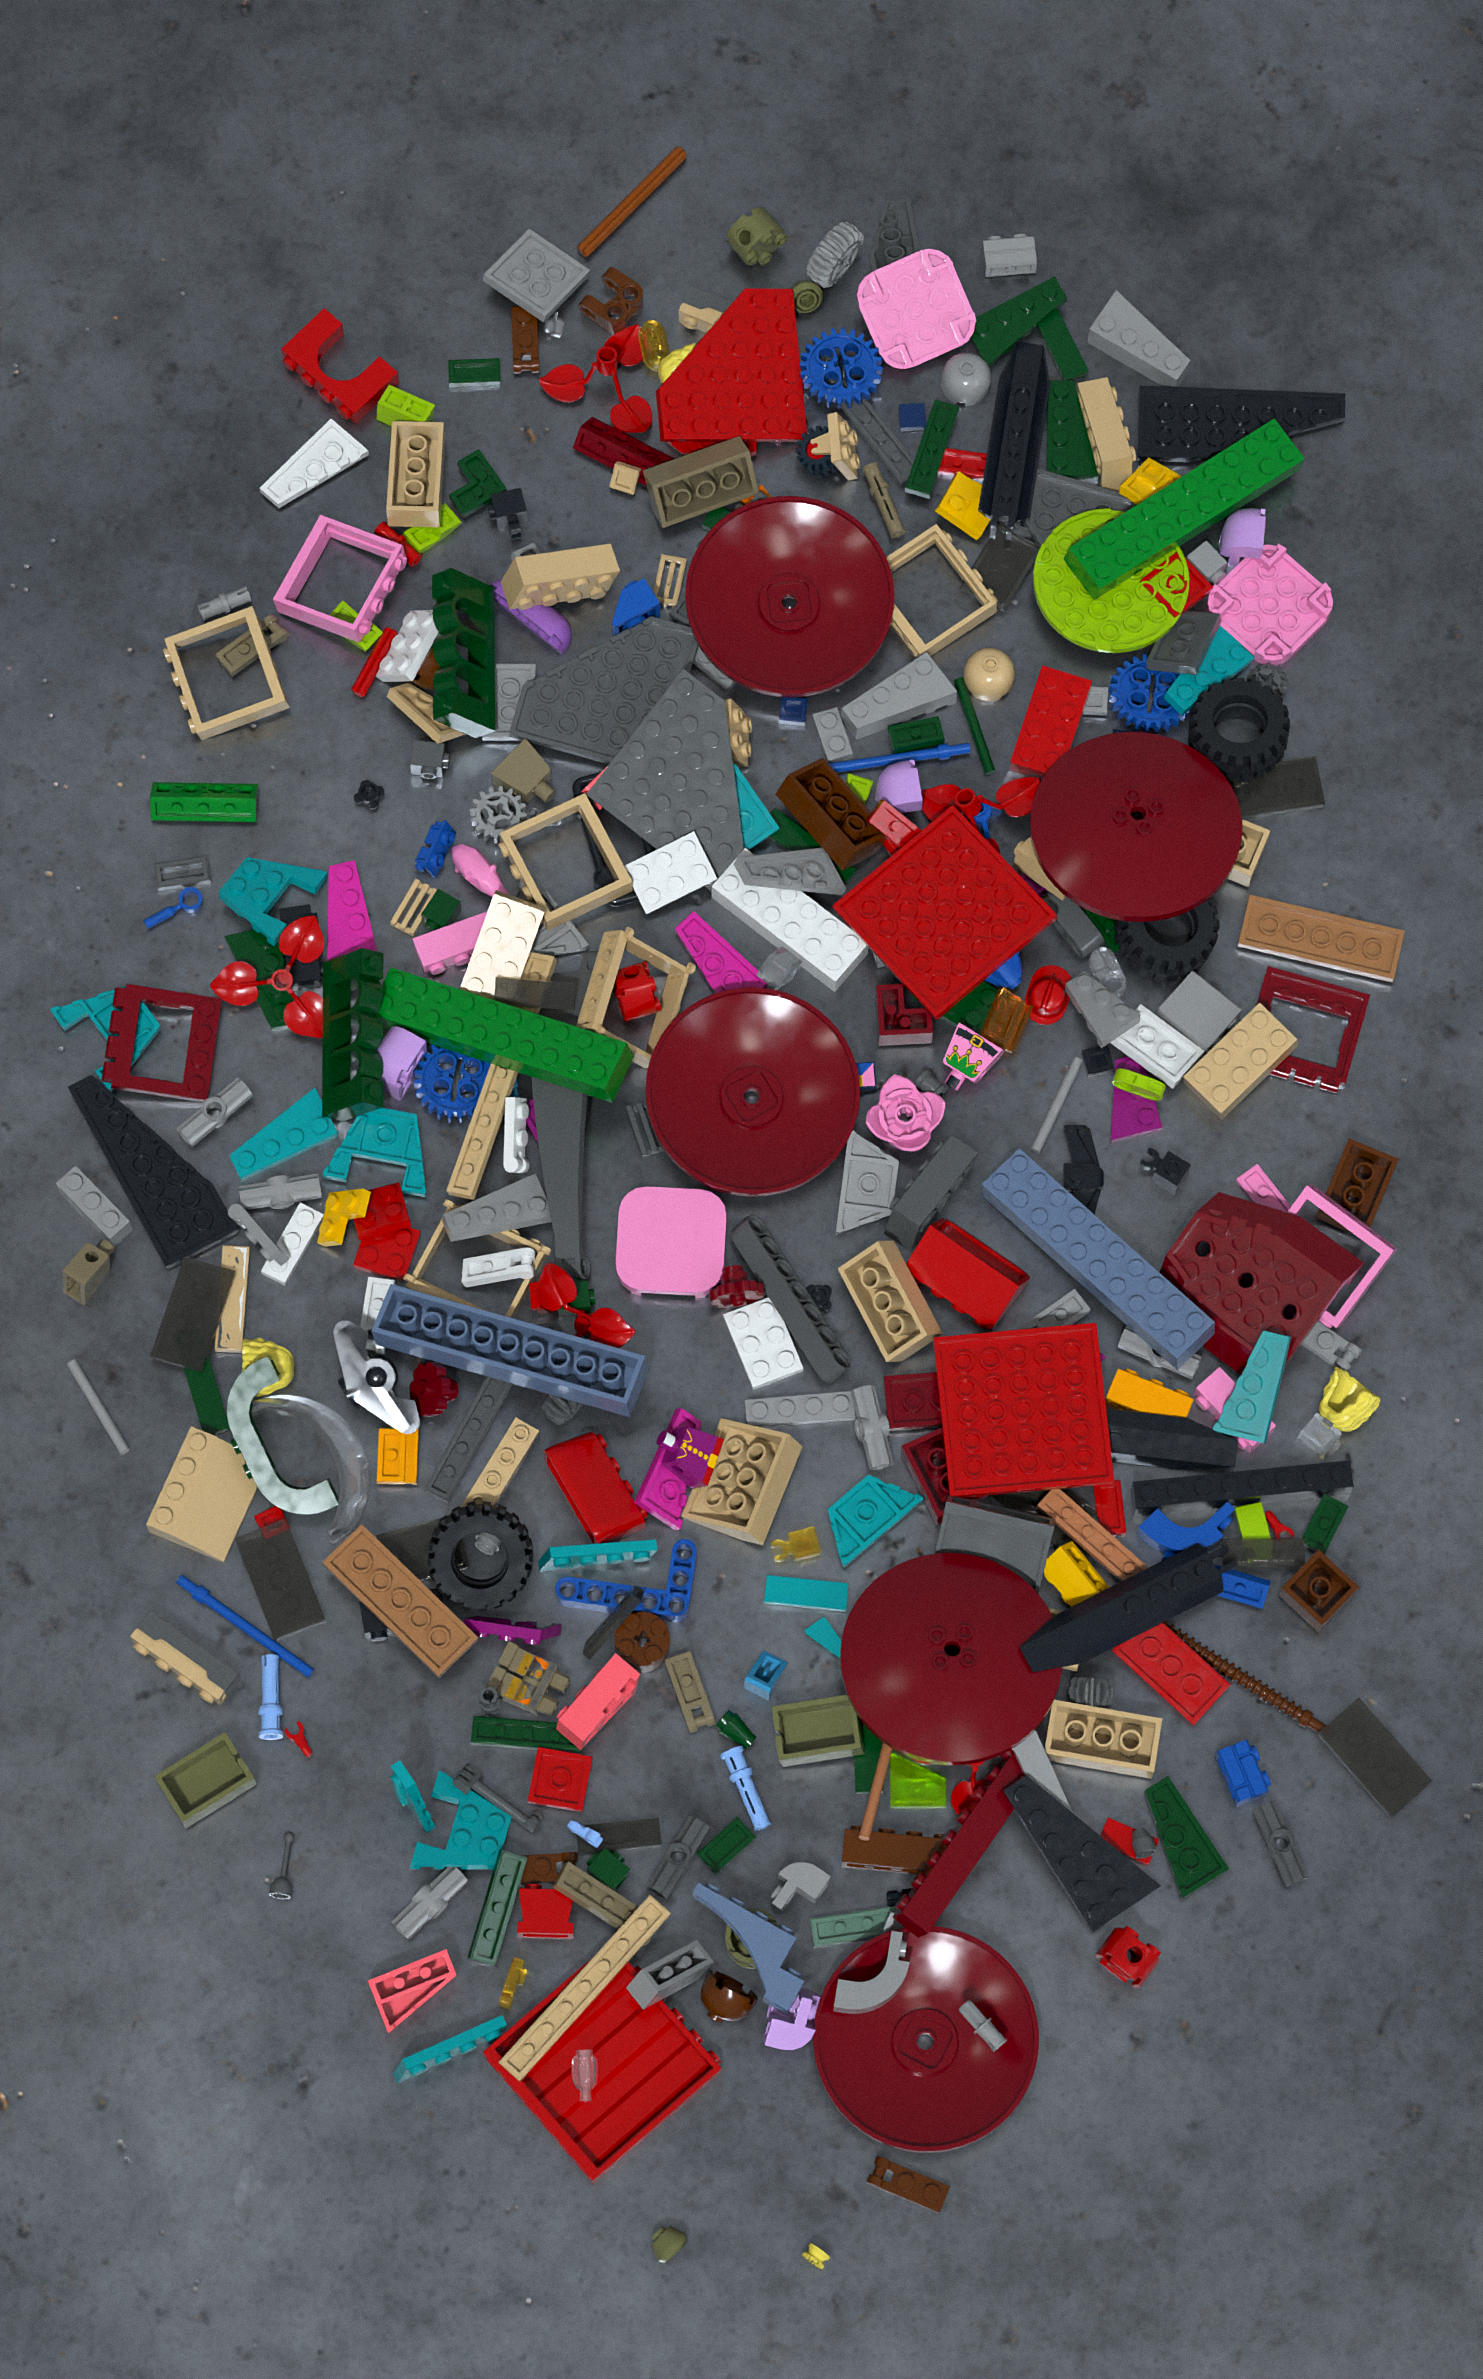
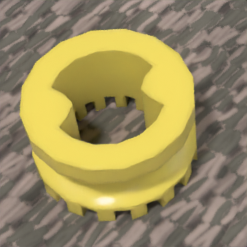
M809 2243V2250L803 2252L802 2256L809 2262L813 2261L812 2264H815L819 2269H823V2262L829 2261L830 2256L814 2244Z

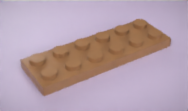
M1249 895L1238 947L1393 983L1405 931Z
M362 1524L322 1562L438 1678L478 1641V1637Z

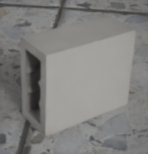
M1191 971L1158 1008L1157 1016L1203 1049V1055L1205 1056L1228 1031L1230 1032L1241 1021L1239 1018L1242 1010L1194 971Z

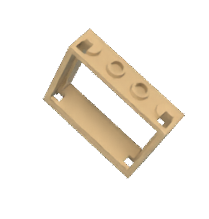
M937 524L886 557L891 573L933 544H936L981 603L982 607L925 645L894 604L891 625L916 658L926 652L931 657L997 612L998 600L993 595V591L990 588L986 589L981 583L983 579L975 568L971 570L966 563L968 560L963 551L955 549L949 533L941 530Z
M253 606L164 639L167 646L163 649L164 655L168 663H173L175 671L171 672L176 687L181 686L183 695L179 696L184 710L189 709L191 718L187 720L192 734L197 733L201 740L290 708L260 620ZM247 623L273 697L203 723L177 648Z
M585 793L500 833V843H498L502 856L504 858L508 857L512 863L509 868L514 879H520L524 887L521 888L525 900L528 902L532 901L533 904L546 908L540 924L543 923L547 931L633 891L632 880ZM579 811L615 882L550 912L514 841Z

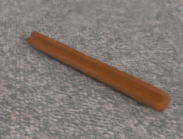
M679 146L675 147L578 244V252L584 257L589 256L686 159V152Z

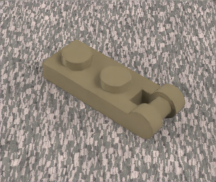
M274 614L260 621L263 632L270 630L273 633L269 637L264 633L269 649L284 642L290 636L285 627H280L278 624L279 620ZM250 630L215 654L216 659L231 677L259 658Z
M691 1651L665 1659L664 1663L689 1733L698 1731L697 1728L704 1725L708 1727L715 1725L716 1722ZM701 1707L703 1714L693 1717L691 1710Z

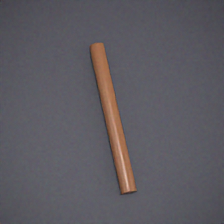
M882 1743L859 1833V1838L864 1841L870 1839L892 1753V1748L885 1743Z

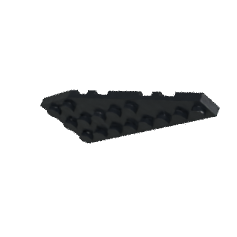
M1140 385L1138 460L1145 461L1149 457L1154 461L1193 462L1212 457L1274 418L1287 436L1344 422L1345 393Z
M93 1075L68 1086L74 1101L167 1270L239 1233L214 1185L176 1153L146 1123L144 1124L134 1112L124 1106Z

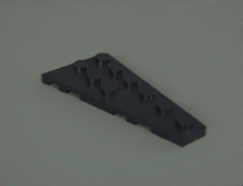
M1023 1775L1002 1789L1005 1797L1090 1932L1095 1931L1161 1887V1885L1027 1775Z

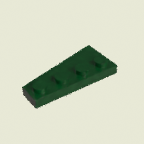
M1054 276L976 317L971 339L989 368L995 364V361L1001 355L1008 353L1013 348L1012 346L1022 337L1025 338L1029 335L1037 324L1044 322L1067 302V297L1056 277Z
M1050 380L1047 404L1046 471L1076 480H1098V472L1075 382Z
M255 930L224 936L236 962H246L255 969L257 974L256 981L271 979L275 971L285 969L283 953L279 949V941L273 946L267 942L265 935L261 932L257 933ZM272 984L256 986L258 989L257 1003L272 1032L288 1029L284 1021V1010L287 1004L293 1002L292 996L287 990L279 991L275 989Z
M1169 1776L1144 1791L1182 1900L1229 1871L1228 1866Z

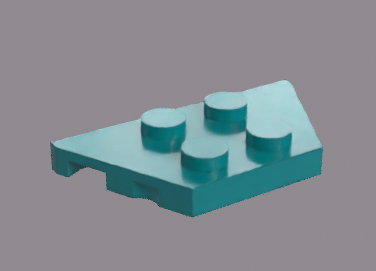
M868 1474L827 1509L841 1565L844 1568L922 1503L924 1498L919 1494L914 1495L900 1489L901 1487L894 1484L884 1483L881 1479Z

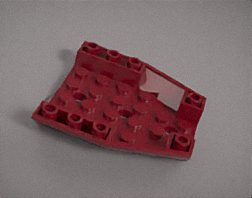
M1218 1192L1192 1217L1166 1254L1159 1273L1215 1322V1334L1203 1345L1204 1348L1242 1375L1247 1361L1263 1331L1292 1337L1285 1363L1286 1367L1343 1285H1350L1365 1263L1300 1216ZM1202 1242H1208L1211 1247L1210 1253L1205 1257H1201L1197 1252L1198 1245ZM1245 1273H1251L1254 1278V1282L1249 1288H1243L1240 1283L1241 1276ZM1289 1304H1293L1297 1308V1315L1291 1320H1287L1283 1314L1284 1308Z

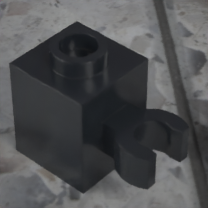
M521 488L491 494V504L487 505L490 520L495 519L497 528L508 526L511 540L522 538L519 523L527 522L528 519Z
M1149 1148L1147 1154L1154 1160L1146 1162L1141 1159L1139 1165L1144 1170H1154L1152 1182L1175 1196L1189 1175L1191 1164L1169 1150L1164 1158L1161 1159L1155 1149Z

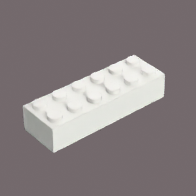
M745 848L738 857L755 855ZM735 859L712 885V898L832 991L836 992L866 957L869 947L852 929L802 891L744 885L734 866Z

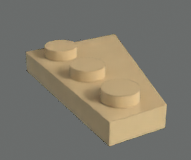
M410 683L389 689L387 698L437 744L465 735V733L433 720V697Z

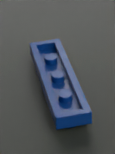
M1165 1550L1162 1561L1177 1553ZM1230 1570L1220 1575L1224 1592L1217 1596L1263 1609L1270 1580L1235 1570Z

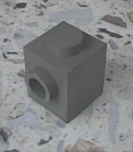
M413 740L410 761L411 774L421 775V777L426 779L443 777L444 768L448 769L450 753L445 752V743L437 744L436 742Z

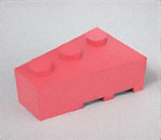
M615 1653L608 1663L596 1673L589 1685L584 1686L575 1696L576 1700L571 1706L566 1705L559 1712L556 1730L579 1750H582L635 1694L641 1674Z
M447 1949L368 1980L387 2033H390L457 1976Z

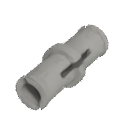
M243 586L225 595L224 593L218 594L219 597L199 604L197 607L204 621L223 612L227 614L231 612L230 609L252 602L247 587Z

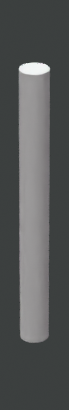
M1073 1057L1030 1148L1032 1152L1040 1154L1083 1063L1081 1058Z
M71 1360L67 1363L69 1370L120 1455L126 1454L130 1451V1448L77 1360Z

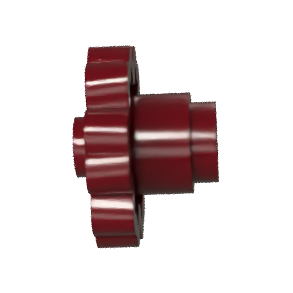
M732 1265L723 1268L722 1275L720 1276L721 1285L717 1286V1289L709 1291L710 1304L713 1306L717 1305V1308L745 1306L757 1302V1299L764 1298L765 1294L763 1283H757L755 1280L749 1281L747 1272L744 1271L742 1265Z
M439 1362L420 1363L414 1370V1381L409 1386L410 1399L416 1401L420 1416H440L447 1408V1403L457 1398V1382L446 1376V1368L441 1366Z

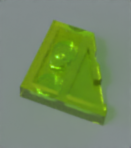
M891 1754L889 1761L890 1808H946L945 1778L896 1754Z

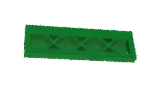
M153 782L150 793L151 820L256 822L258 784Z

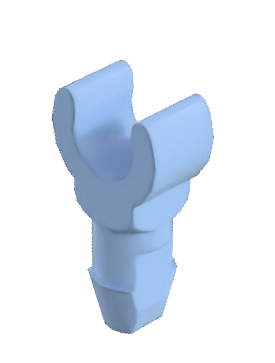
M571 1820L567 1825L573 1833L579 1835L595 1848H598L603 1840L598 1832L583 1826L580 1822Z

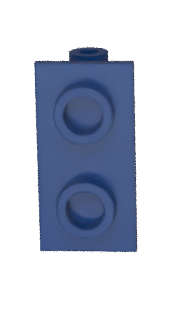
M443 820L442 823L436 821L435 824L430 826L424 843L431 845V847H421L414 861L416 864L414 868L416 870L424 872L426 869L433 878H436L439 869L442 868L445 856L453 844L456 831L446 820Z

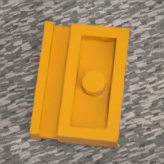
M379 1428L377 1484L417 1485L418 1429L414 1433L404 1434L397 1429Z

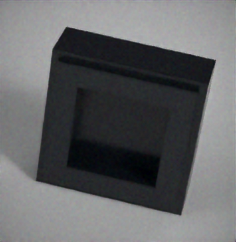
M1108 1044L1103 1048L1098 1046L1082 1050L1081 1054L1088 1078L1114 1072Z

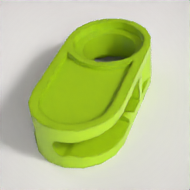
M1121 1068L1115 1071L1112 1084L1115 1087L1154 1101H1161L1166 1086L1156 1079Z

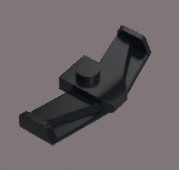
M1064 1125L1063 1131L1072 1163H1064L1063 1187L1068 1192H1073V1196L1095 1215L1101 1188L1104 1186V1171L1099 1165L1090 1128L1085 1125Z

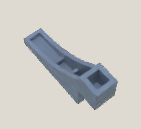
M698 1883L693 1891V1898L710 1908L724 1920L749 1952L764 1988L763 2002L788 2015L805 1982L801 1980L802 1975L789 1967H787L786 1971L782 1969L796 1944V1937L793 1936L794 1932L781 1924L778 1927L768 1922L769 1918L759 1911L749 1912L744 1909L745 1904L734 1897H730L728 1900L719 1895L721 1891L709 1883L703 1886Z

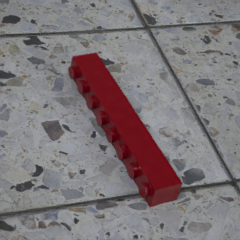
M1012 1749L1000 1755L1003 1759L998 1766L995 1764L985 1776L988 1779L983 1787L979 1786L970 1798L973 1802L969 1808L965 1807L956 1817L958 1823L953 1830L949 1829L942 1837L940 1842L943 1845L939 1851L935 1850L926 1860L928 1867L923 1873L919 1872L910 1884L913 1888L909 1894H904L896 1903L895 1907L898 1910L893 1915V1918L916 1937H922L930 1932L1014 1809L1002 1792V1789L1023 1776V1772Z

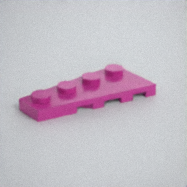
M355 860L329 866L327 961L361 948L377 951Z
M679 1408L675 1409L666 1431L672 1434L674 1429L683 1427L700 1430L702 1422L684 1409ZM659 1446L634 1503L672 1529L679 1530L683 1521L680 1519L682 1507H685L687 1500L685 1495L686 1484L663 1466L662 1459L666 1450Z

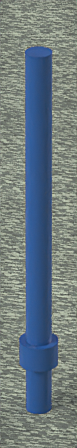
M948 743L937 745L936 748L828 764L836 773L892 765L908 760L920 761L934 758L945 760L950 759V756L970 753L969 743L948 746Z
M183 1574L178 1578L176 1584L192 1594V1598L199 1604H206L307 1678L313 1674L315 1670L313 1667L210 1594L211 1591L203 1585L198 1586Z

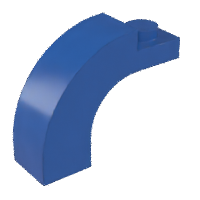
M1226 1502L1207 1522L1192 1528L1176 1525L1157 1508L1138 1527L1137 1534L1148 1545L1162 1553L1165 1550L1179 1553L1197 1543L1208 1552L1222 1542L1224 1535L1219 1529L1224 1531L1234 1521L1232 1516L1235 1508L1229 1502Z

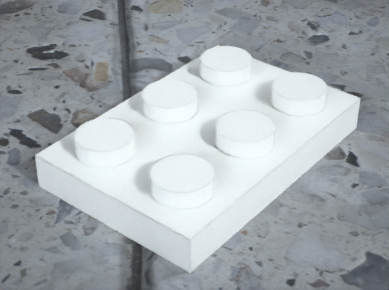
M414 610L404 617L403 625L398 635L393 638L389 652L380 662V668L376 677L382 682L414 680L438 634V630L433 622V610Z
M694 831L624 866L646 914L718 880Z
M1140 1004L1135 1010L1140 1015V1022L1110 1043L1173 1089L1202 1057L1204 1050Z
M769 1297L723 1314V1319L753 1390L803 1371V1366L785 1322Z

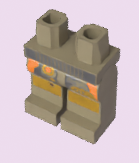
M508 1641L498 1661L499 1667H495L485 1689L488 1690L487 1687H493L499 1695L498 1699L530 1711L534 1715L538 1716L540 1712L553 1716L559 1701L549 1697L548 1694L551 1688L564 1693L570 1683V1678L559 1671L558 1665L519 1648L517 1644Z

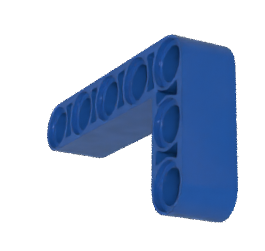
M681 1539L674 1544L666 1590L576 1577H563L559 1579L555 1586L556 1599L565 1607L620 1615L648 1612L658 1616L663 1621L681 1622L689 1613L697 1561V1548L688 1539ZM682 1549H688L691 1551L692 1556L683 1560L677 1556V1553ZM678 1575H683L688 1579L686 1585L678 1586L673 1582V1579ZM566 1586L575 1589V1593L570 1597H564L560 1591ZM593 1590L602 1593V1598L597 1601H592L587 1596ZM625 1594L630 1600L627 1604L620 1605L615 1602L616 1596ZM646 1598H652L657 1604L654 1608L647 1609L642 1605V1602ZM673 1602H680L684 1605V1609L679 1613H675L669 1609V1606Z

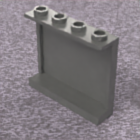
M948 1494L935 1554L961 1553L994 1561L1019 1575L1039 1594L1056 1519Z

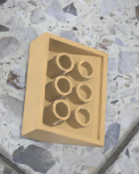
M721 1418L714 1436L720 1437L724 1441L709 1484L705 1487L692 1489L681 1517L739 1540L763 1545L802 1446L788 1433Z
M191 1426L146 1523L149 1533L224 1563L258 1489L254 1479H249L244 1471L243 1464L246 1462L242 1454L237 1455L232 1444Z

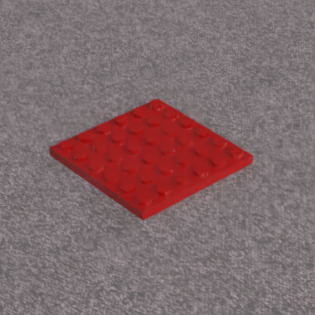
M953 805L832 905L833 910L936 1020L1058 919L1057 914Z
M1096 1323L933 1337L950 1496L963 1498L1114 1484Z

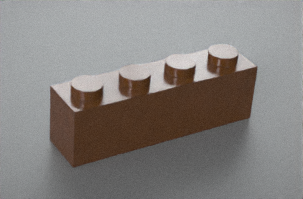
M854 1825L844 1831L841 1867L908 1874L923 1873L928 1867L926 1860L935 1850L939 1851L943 1845L940 1841L945 1834L923 1837V1833L917 1831H907L906 1835L895 1834L893 1829L880 1828L878 1832L871 1831L870 1839L864 1841L859 1838L861 1826Z

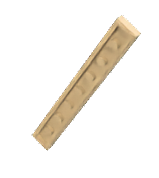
M649 1895L499 2061V2064L521 2082L670 1917L671 1913Z

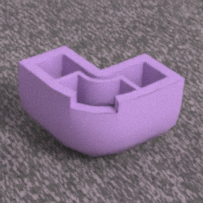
M1238 509L1226 519L1220 535L1219 554L1223 555V557H1228L1227 566L1236 567L1239 564L1240 557L1261 559L1264 545L1266 509Z
M914 760L894 763L887 766L881 772L876 781L875 801L879 803L880 800H885L900 813L922 810L921 788L918 770L914 768Z
M392 1026L376 1051L380 1053L383 1059V1073L380 1081H383V1091L401 1101L414 1081L413 1070L427 1051V1045L425 1040L403 1028Z
M803 1988L788 2015L769 2005L766 2014L768 2018L767 2027L762 2035L764 2045L781 2050H794L808 2043L816 2031L814 2021L821 1996Z

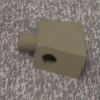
M526 739L491 772V779L494 785L497 787L503 786V790L506 792L510 788L513 789V796L515 797L520 794L524 803H529L536 795L545 803H548L556 794V791L548 785L552 779L550 767Z
M102 1239L97 1246L86 1243L62 1271L63 1293L86 1306L110 1271V1254L115 1248L109 1241Z

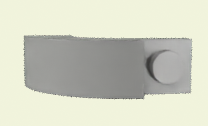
M891 1932L887 1962L877 1977L865 1982L838 1979L834 2012L847 2014L870 2012L885 2005L898 1993L906 1979L910 1963L899 1960V1957L905 1958L907 1941H902L903 1932Z

